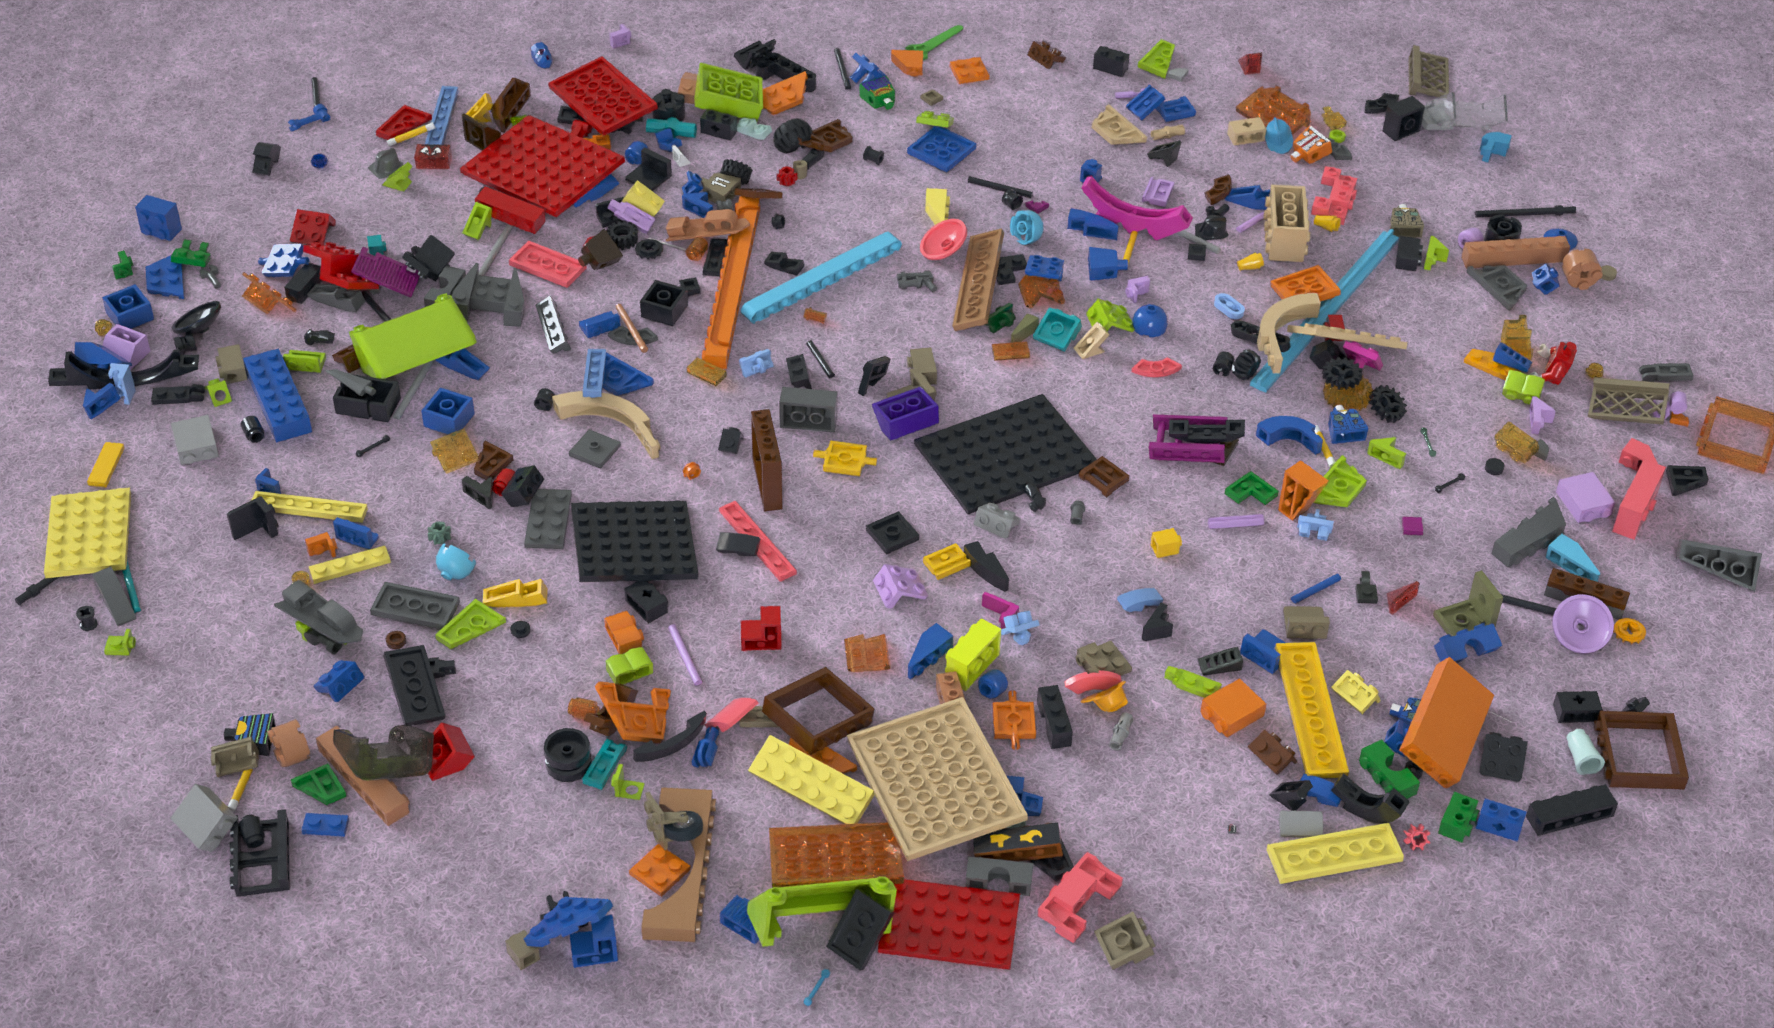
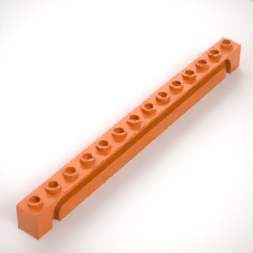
M740 196L738 203H735V213L738 219L746 218L750 226L742 231L728 235L727 245L729 246L725 247L726 257H723L722 264L724 269L721 268L720 270L721 280H718L717 286L719 291L715 293L716 303H713L712 307L714 315H710L711 326H708V338H705L704 345L706 350L702 351V361H705V367L727 369L760 213V198Z

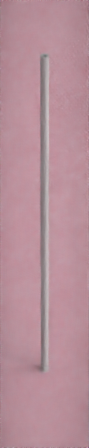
M506 225L479 270V275L485 276L514 226ZM435 360L427 362L422 366L394 413V419L400 420Z

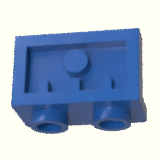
M609 311L579 321V327L587 338L597 337L600 334L620 327V316Z
M338 517L333 521L336 539L370 550L379 538L377 533L371 532V528Z

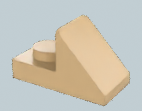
M1096 322L1075 345L1074 350L1082 359L1104 353L1105 351L1100 345L1110 334L1100 323Z

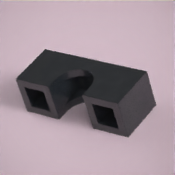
M1058 685L1039 687L1037 705L1041 718L1046 719V734L1051 749L1070 747L1072 745L1073 730Z

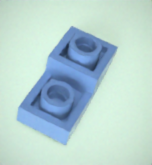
M1155 588L1137 589L1117 597L1122 608L1128 612L1142 611L1144 605L1158 606L1164 600Z

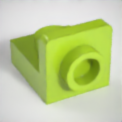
M126 629L124 636H108L104 649L105 655L130 656L131 649L136 646V638L132 635L131 629Z

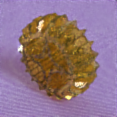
M1362 375L1360 384L1355 385L1354 389L1349 386L1348 390H1345L1344 387L1338 390L1337 386L1331 387V383H1325L1323 395L1324 400H1327V404H1332L1333 408L1337 405H1342L1344 409H1357L1361 411L1362 408H1367L1368 402L1371 400L1369 395L1373 388L1372 384L1369 383V379H1364Z

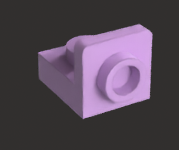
M624 24L620 25V30L609 33L610 46L613 49L630 44L631 32Z
M1144 276L1128 280L1125 292L1126 296L1131 298L1133 303L1137 302L1138 294L1143 295L1149 292V277Z

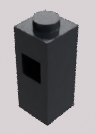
M312 263L305 264L284 287L286 299L293 303L302 304L308 298L307 293L315 284H320L323 281L320 279L321 266Z

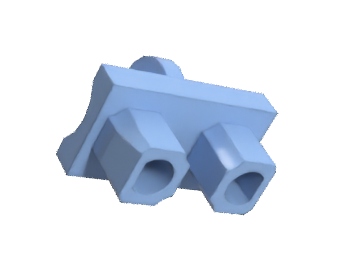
M769 349L758 351L751 356L739 359L740 368L745 378L756 373H765L766 369L774 367Z
M1317 508L1315 514L1299 515L1297 525L1299 536L1309 537L1310 530L1318 531L1317 539L1327 541L1329 534L1332 533L1334 521L1326 520L1327 516L1319 515L1320 509Z
M1030 610L1003 617L1006 628L1001 629V635L1014 633V641L1020 645H1025L1029 642L1031 636L1027 629L1040 626L1039 620L1032 621Z

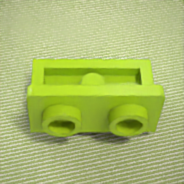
M290 350L288 354L283 355V359L288 370L321 373L326 360V354L322 352Z

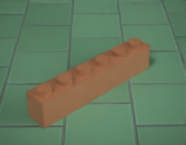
M1565 236L1464 243L1461 258L1466 269L1469 266L1482 268L1483 266L1557 263L1563 262L1564 257L1569 253L1570 245Z
M335 726L316 737L318 751L387 826L409 814L408 805L410 802L407 796L399 793L393 781L389 782L386 779L382 769H377L374 766L372 759L363 754L361 747L351 741L346 731H342L338 726Z

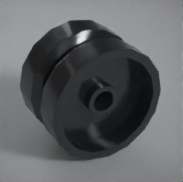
M563 728L554 731L547 737L544 742L545 765L548 774L552 778L561 782H574L584 777L592 763L590 741L587 735L574 728Z

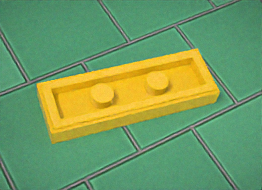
M105 442L87 480L88 486L107 487L124 451V444Z

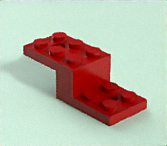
M318 242L303 245V252L321 258V280L346 289H379V284L351 272L359 256L355 249H346V246L337 245V243L326 242V245H321Z

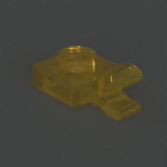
M1330 106L1323 107L1325 113L1321 114L1331 130L1346 127L1347 121L1339 112L1334 113Z

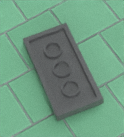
M537 490L531 501L524 541L525 548H564L572 490Z
M384 582L370 608V614L441 630L451 621L460 603V598L458 596Z

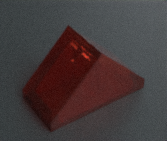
M1262 53L1246 54L1238 59L1245 75L1260 73Z

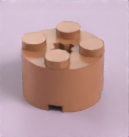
M1590 249L1573 250L1563 259V272L1568 283L1574 288L1587 290L1603 276L1598 259Z
M296 719L267 731L270 742L276 748L273 750L277 762H280L282 768L310 759L304 733L297 730L300 725Z

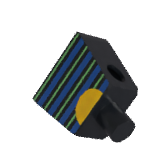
M273 713L241 716L238 719L236 728H225L224 740L236 741L252 737L259 750V755L269 756L272 743L269 740L267 731L276 727Z

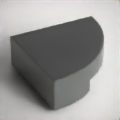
M1540 439L1530 448L1529 453L1546 461L1549 447Z

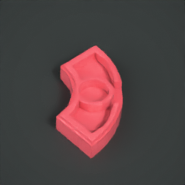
M1168 357L1161 361L1141 359L1132 367L1131 372L1146 377H1164L1178 372L1182 369V365Z
M1099 670V673L1087 674V672L1077 674L1064 681L1066 688L1076 694H1081L1089 690L1109 689L1120 683L1122 679L1116 673Z

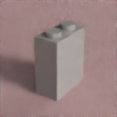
M208 415L171 423L181 465L219 457Z
M195 784L170 819L198 849L212 852L219 846L221 840L232 828L238 817L209 787Z

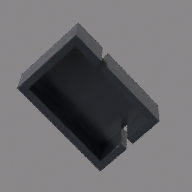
M352 374L372 381L371 387L376 390L373 396L367 393L360 396L342 382L340 383V387L337 388L333 396L336 414L364 419L372 417V420L389 422L401 399L399 382Z

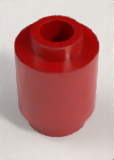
M502 469L493 482L492 490L494 493L502 496L501 493L515 474L514 470Z

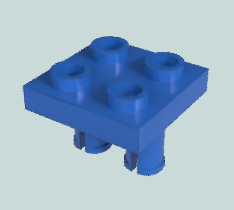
M855 53L852 56L859 64V67L849 78L856 84L866 73L868 75L861 83L886 76V74L879 70L880 68L873 62L868 63L870 60L865 55L860 56Z

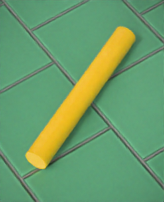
M1136 231L1131 232L1123 259L1128 260V264L1138 235Z

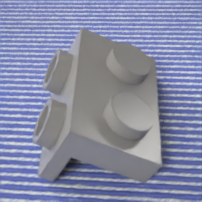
M988 503L978 507L973 524L1006 539L1009 537L1011 528L1017 526L1021 518L1015 516V513L1010 510L1004 511L999 509L998 505Z

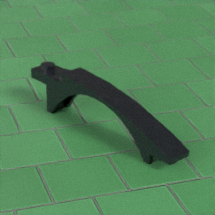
M174 349L161 363L145 370L131 372L134 386L156 383L198 370L199 354L180 355V349ZM67 351L65 354V368H50L49 386L87 385L89 390L102 389L109 383L115 386L113 377L109 378L108 370L86 363L72 351Z

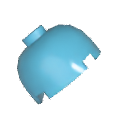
M1031 210L1016 212L1017 214L1012 216L1010 221L1011 235L1016 236L1019 239L1016 241L1021 245L1032 244L1039 240L1044 230L1042 218ZM1026 234V239H1021V235Z
M442 544L436 555V565L439 571L442 572L441 576L449 581L452 578L460 580L467 577L476 566V561L473 559L471 562L468 559L470 555L452 545L446 548V544Z

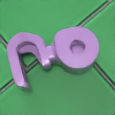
M1677 391L1671 394L1670 400L1667 403L1665 419L1670 416L1671 410L1674 414L1686 411L1687 397L1685 393ZM1657 411L1653 413L1655 418H1660L1661 415Z

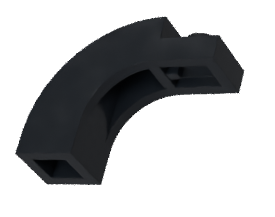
M1344 773L1339 776L1330 790L1345 803L1342 808L1347 812L1373 823H1389L1398 819L1410 803L1395 788L1383 795L1371 794L1359 787Z

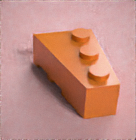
M1300 460L1285 470L1278 510L1293 521L1299 515L1309 510L1329 480Z

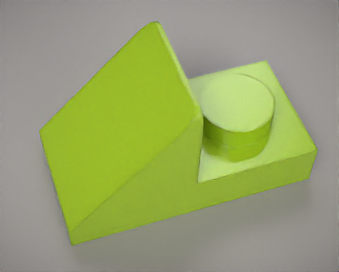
M409 162L405 163L393 172L382 185L405 191L412 183L408 176L410 175L409 170L413 166Z
M475 202L462 233L479 240L485 226L491 228L492 208Z
M1434 236L1430 237L1424 265L1425 270H1431V266L1436 264V260L1447 262L1449 249Z
M1396 437L1373 439L1369 442L1367 454L1395 468L1401 469L1404 466L1406 457L1405 452L1394 448Z

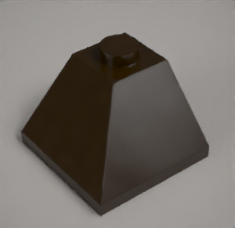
M465 113L462 114L465 141L478 149L484 150L501 137V132Z

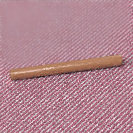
M617 304L615 308L641 352H647L648 347L622 304Z

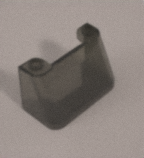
M408 724L397 725L391 729L388 742L368 744L369 738L354 736L347 729H335L333 732L334 746L354 775L361 780L424 776L431 770L434 734Z

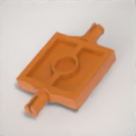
M1011 690L1008 692V701L993 702L994 739H1011L1012 749L1015 750L1016 743V750L1020 748V739H1036L1034 702L1018 701L1017 692L1013 690L1012 697Z

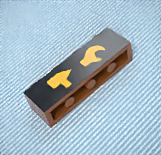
M1058 822L1003 828L973 839L975 857L1018 862L1063 856Z

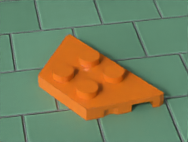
M806 71L764 88L763 109L774 115L802 104L804 101L803 94L806 90L805 82L808 79Z
M790 738L788 745L842 774L849 771L852 773L857 771L856 764L829 747H825L823 750L810 755Z

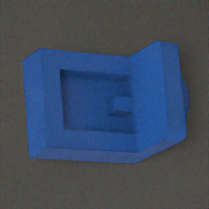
M670 128L655 134L658 146L662 150L672 152L673 145L676 147L682 146L681 139L674 138Z
M687 171L688 182L682 187L683 194L699 193L703 189L701 177L697 173Z

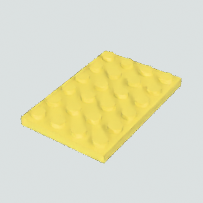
M130 488L51 496L44 566L45 578L90 574L108 567H112L113 571L126 570L131 505Z

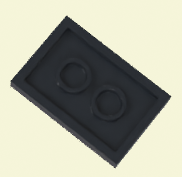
M856 889L826 947L858 970H864L895 912L863 890Z

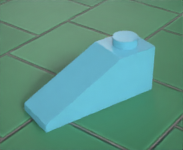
M1561 534L1548 546L1545 558L1574 575L1598 582L1599 570L1577 542Z

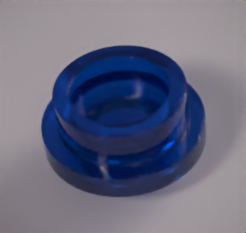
M318 153L312 156L311 165L313 167L322 168L328 164V159L324 154Z

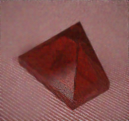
M1418 581L1387 593L1390 614L1393 615L1417 596L1420 585Z

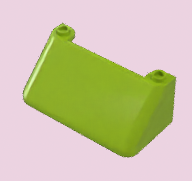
M447 294L437 296V299L434 301L435 303L373 327L358 325L349 332L362 372L370 377L379 379L391 377L477 343V340L451 295Z
M883 876L870 879L773 887L748 902L747 914L762 946H773L774 937L781 938L782 934L776 917L846 910L856 889L863 890L894 911L897 889L891 880ZM892 919L888 924L884 934L890 933Z

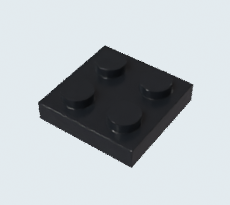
M899 511L866 525V531L886 555L919 540L917 531Z

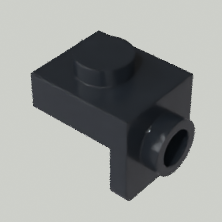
M729 427V429L723 428L718 450L737 454L740 441L744 438L740 429Z

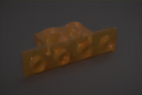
M242 273L244 277L252 282L242 297L261 311L268 314L278 301L293 312L297 310L292 306V301L286 297L280 298L282 294L275 289L270 291L271 287L264 281L259 283L260 279L254 274Z

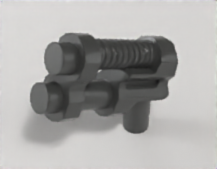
M930 270L918 273H906L904 271L901 274H897L898 287H902V289H907V287L921 288L923 285H926L932 292L937 290Z

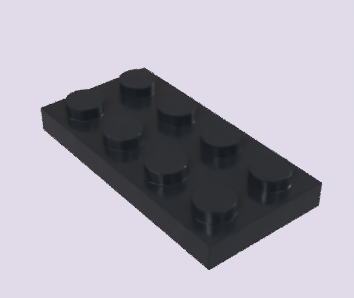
M420 645L384 652L383 657L404 727L444 720L446 715L425 646Z

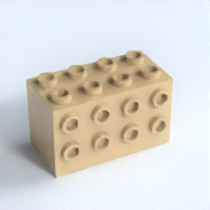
M1271 184L1269 197H1266L1265 202L1267 209L1264 210L1263 220H1266L1264 222V231H1267L1265 232V242H1268L1265 246V253H1268L1269 260L1303 262L1304 255L1308 254V245L1306 244L1310 242L1305 186Z

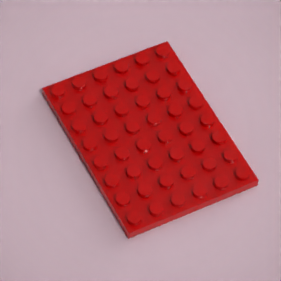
M527 115L501 135L500 138L460 168V172L504 194L543 208L545 213L557 218L625 162V158L609 149L531 115Z

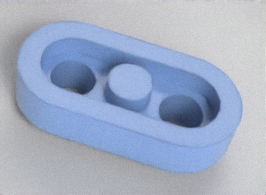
M1225 293L1215 296L1214 306L1231 319H1241L1244 316V306L1233 297Z

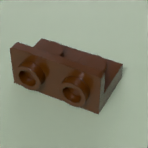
M353 344L332 355L334 361L342 363L348 373L360 368Z

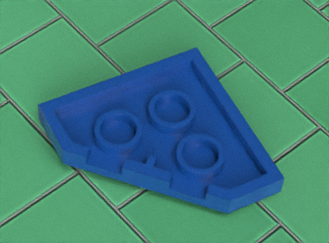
M564 897L558 901V905L552 911L544 915V919L538 925L531 928L524 941L527 946H546L550 944L549 939L556 938L559 935L565 937L578 931L579 925H584L589 921L591 924L600 921L614 906L610 899Z

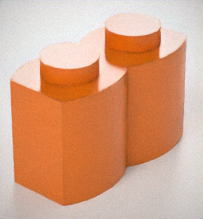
M627 610L604 618L605 629L619 654H624L632 648L642 647V641L644 640L642 630L637 629L634 616H630Z

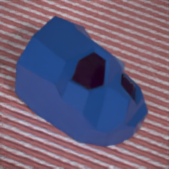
M543 42L535 43L531 47L532 59L538 67L550 68L552 56L547 45Z

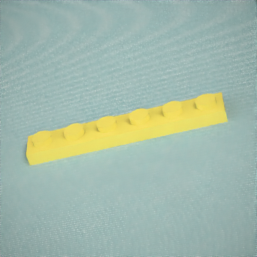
M255 491L252 498L253 500L262 496L267 504H272L276 513L333 520L338 517L363 523L368 510L367 504L261 491Z

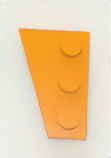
M1472 348L1464 358V363L1505 381L1509 370L1522 372L1493 361L1495 353Z

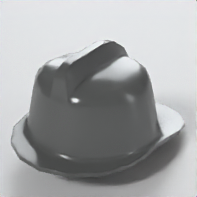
M391 148L378 152L375 162L367 169L378 179L390 176L403 166V163L399 161L396 150Z

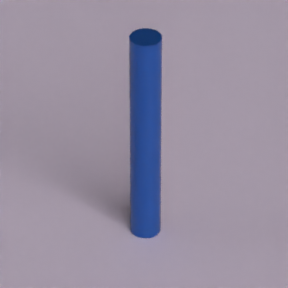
M1337 573L1292 596L1291 600L1296 604L1339 582L1341 576Z

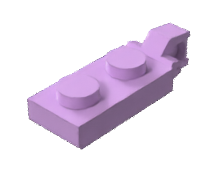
M612 199L608 206V209L614 212L617 218L626 221V223L632 222L638 230L646 234L656 220L651 215L628 202L619 203Z

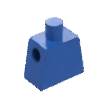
M1089 247V280L1117 278L1118 270L1128 269V260L1118 259L1116 250Z

